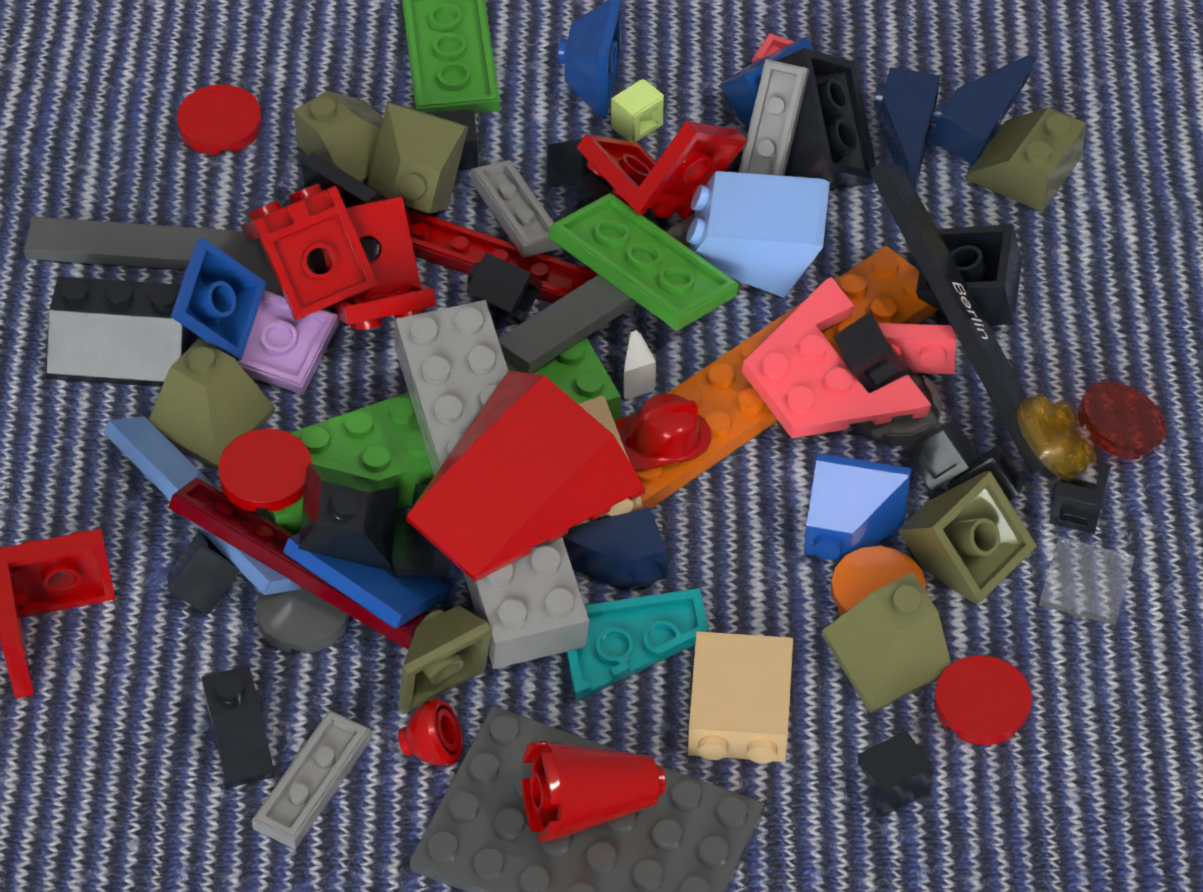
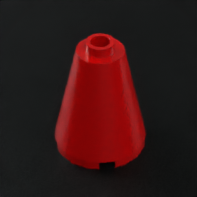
M543 740L532 741L527 744L523 755V764L532 763L531 778L522 779L524 809L531 832H541L537 839L540 843L553 842L650 808L657 804L659 795L665 793L666 778L661 765H656L654 759L648 755Z

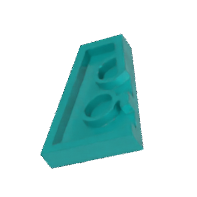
M700 588L584 605L589 618L586 647L565 652L575 702L694 646L696 643V631L709 632Z

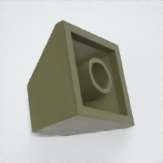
M326 91L294 110L297 146L308 156L314 152L355 179L366 184L369 179L383 117L364 100L331 91Z
M387 102L367 185L387 199L402 196L404 206L423 212L434 213L448 209L469 126Z
M198 339L170 367L149 421L176 448L219 471L218 463L221 454L232 440L249 431L259 430L275 413V409L235 358Z
M984 471L929 500L898 529V532L921 568L972 603H981L1037 547L991 471Z
M914 572L873 591L821 632V635L870 714L938 680L945 668L951 665L939 613Z
M457 605L446 612L443 610L434 611L420 622L402 666L398 708L403 715L486 670L492 628L487 621Z

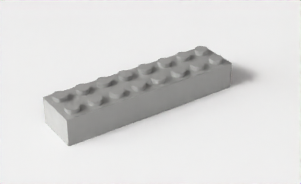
M486 300L395 320V349L434 476L508 372ZM562 537L553 542L549 539L531 548L530 554L476 582L464 573L476 615L487 621L492 628L488 654L493 669L586 647L589 618Z

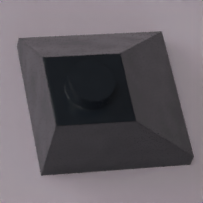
M309 463L306 468L298 549L389 571L392 567L398 486Z

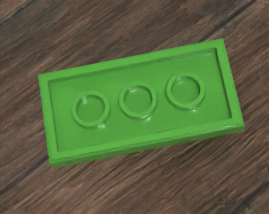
M402 0L415 109L421 112L473 110L475 114L500 111V98L485 0Z
M611 193L550 225L548 233L550 240L676 331L737 296L739 284L647 218L637 214L630 206Z

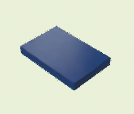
M300 532L288 538L283 550L287 556L393 628L400 627L443 602L450 589L448 585L436 577L398 578L393 575L391 568L389 571L298 549Z

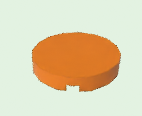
M871 546L859 548L844 556L834 569L830 592L832 600L834 599V603L838 606L837 611L842 616L873 591L911 572H914L925 591L926 583L923 571L913 558L894 548Z

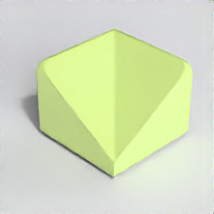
M644 79L634 83L611 98L612 128L627 141L637 142L663 125L664 95Z

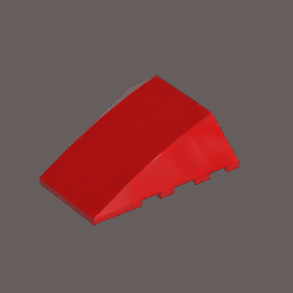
M509 370L409 511L406 521L476 582L530 554L531 548L549 539L553 542L568 534L569 528L589 518L595 520L607 514L612 506L627 498L631 501L645 494V487L615 436L545 375Z

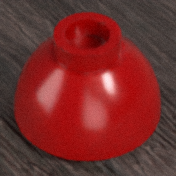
M433 698L420 705L410 716L407 726L400 728L398 732V740L403 753L406 756L415 755L421 761L431 765H453L458 761L462 752L463 738L458 718L451 706L440 698Z

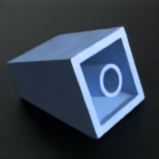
M715 171L705 186H698L692 198L691 209L695 210V218L688 229L686 241L691 243L690 250L730 278L785 298L823 248L830 182L819 178Z

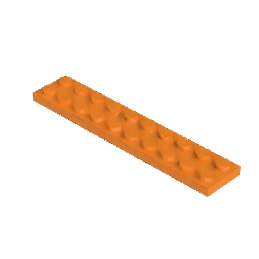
M884 246L835 279V282L854 305L852 316L821 332L845 363L846 361L833 336L864 315L871 313L878 323L918 324L939 310L917 297L916 289L920 270L888 246ZM803 302L667 393L695 401L698 414L706 420L711 428L712 440L707 451L695 459L676 462L649 470L635 471L645 487V494L641 495L643 507L632 511L648 507L650 509L778 421L741 372L743 361Z

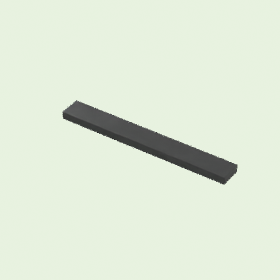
M695 213L666 231V233L689 249L691 243L686 241L688 229L695 218ZM598 274L498 338L504 359L521 372L533 373L638 304V302Z
M32 217L24 252L26 259L187 270L198 238H205L231 258L248 241L243 231ZM361 239L360 242L368 261L375 259L377 255V240ZM315 248L309 254L315 266L316 274H324L326 269L322 250Z

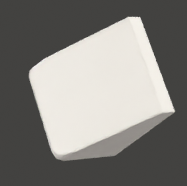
M637 330L630 334L624 366L623 397L625 399H631L652 392L656 386V361L641 333H638Z

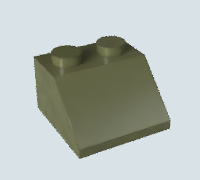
M1050 107L1006 120L968 171L966 180L1043 212L1081 159L1087 123Z

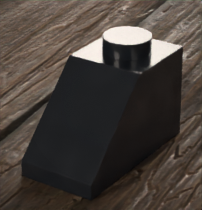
M250 666L202 676L207 712L226 787L231 788L275 777L261 708Z

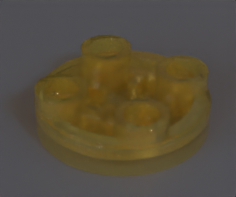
M1042 394L1030 396L1018 405L1016 410L1017 420L1026 442L1043 465L1056 476L1068 481L1073 480L1096 461L1097 456L1093 447L1088 441L1080 437L1074 427V424L1077 422V416L1067 402L1060 400L1054 404Z

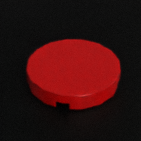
M227 84L210 85L198 89L187 96L178 108L177 125L180 136L184 143L193 150L208 155H221V151L232 149V153L243 150L255 141L261 131V107L255 96L240 87Z
M271 428L249 431L233 439L221 454L218 463L221 489L230 502L244 510L257 512L256 508H269V512L283 510L298 502L304 495L306 468L309 463L312 464L310 451L301 439L287 431Z
M976 655L961 658L945 668L936 683L934 709L939 722L946 729L949 727L952 731L958 733L957 738L967 743L992 745L1006 742L1015 736L1017 730L1021 729L1022 726L1024 727L1029 719L1032 693L1027 679L1015 666L997 657Z

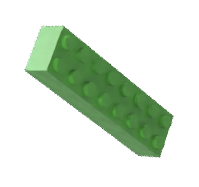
M587 337L533 372V374L545 375L577 404L604 395L614 422L621 419V396ZM505 361L508 371L510 370L521 372L520 370L509 364L507 361ZM409 392L291 432L292 435L301 439L310 451L312 464L398 486L396 509L412 504L415 484H429L434 477ZM304 495L298 502L283 510L269 512V508H260L265 518L295 535L300 532Z

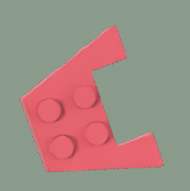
M832 277L826 279L743 361L741 372L791 438L846 430L849 424L872 421L874 425L889 423L892 417L911 414L912 419L928 415L931 403L909 375L868 393L822 334V330L851 317L854 308L852 302Z

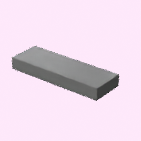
M765 59L746 138L748 141L745 143L738 173L785 175L810 71L808 68Z
M511 160L471 169V183L523 258L562 248L548 238L550 225L554 222Z
M329 710L252 819L253 830L296 850L371 741V729Z

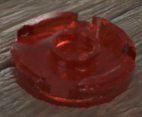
M1099 382L1087 389L1077 406V419L1080 426L1083 428L1086 425L1087 429L1091 432L1089 438L1093 443L1114 456L1125 459H1139L1141 455L1148 454L1149 457L1155 454L1167 434L1166 421L1159 408L1146 395L1131 386L1117 382Z

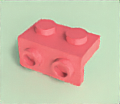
M878 323L889 343L902 357L907 368L911 369V373L955 375L956 333L951 325Z

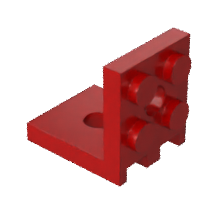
M686 121L657 162L638 142L585 134L576 148L588 160V168L596 175L605 178L613 187V195L628 206H631L637 214L643 215L649 208L658 217L670 218L673 212H677L684 220L695 213V210L691 209V202L698 186H705L715 171L725 172L748 140L737 129Z
M319 183L288 195L291 204L281 208L277 200L248 212L251 221L240 225L247 241L260 239L294 320L301 319L378 285L337 186L323 191ZM315 248L325 250L330 256L331 264L324 274L313 273L307 265L308 254Z
M398 196L346 207L358 238L372 236L379 244L377 257L369 261L378 285L333 304L334 312L339 316V320L351 325V328L356 327V330H365L382 326V317L394 315V318H403L426 313L425 308L437 306L433 288L420 283L403 197ZM321 249L327 272L331 259L329 254Z
M101 529L76 531L65 536L39 541L30 540L19 545L0 548V641L15 699L34 695L22 618L115 600ZM67 572V573H65V574L55 575V574H58V573Z

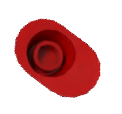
M675 394L652 396L643 403L638 413L630 414L615 421L629 462L635 471L649 470L676 462L695 459L707 451L712 440L711 428L706 420L698 414L695 401L687 400Z

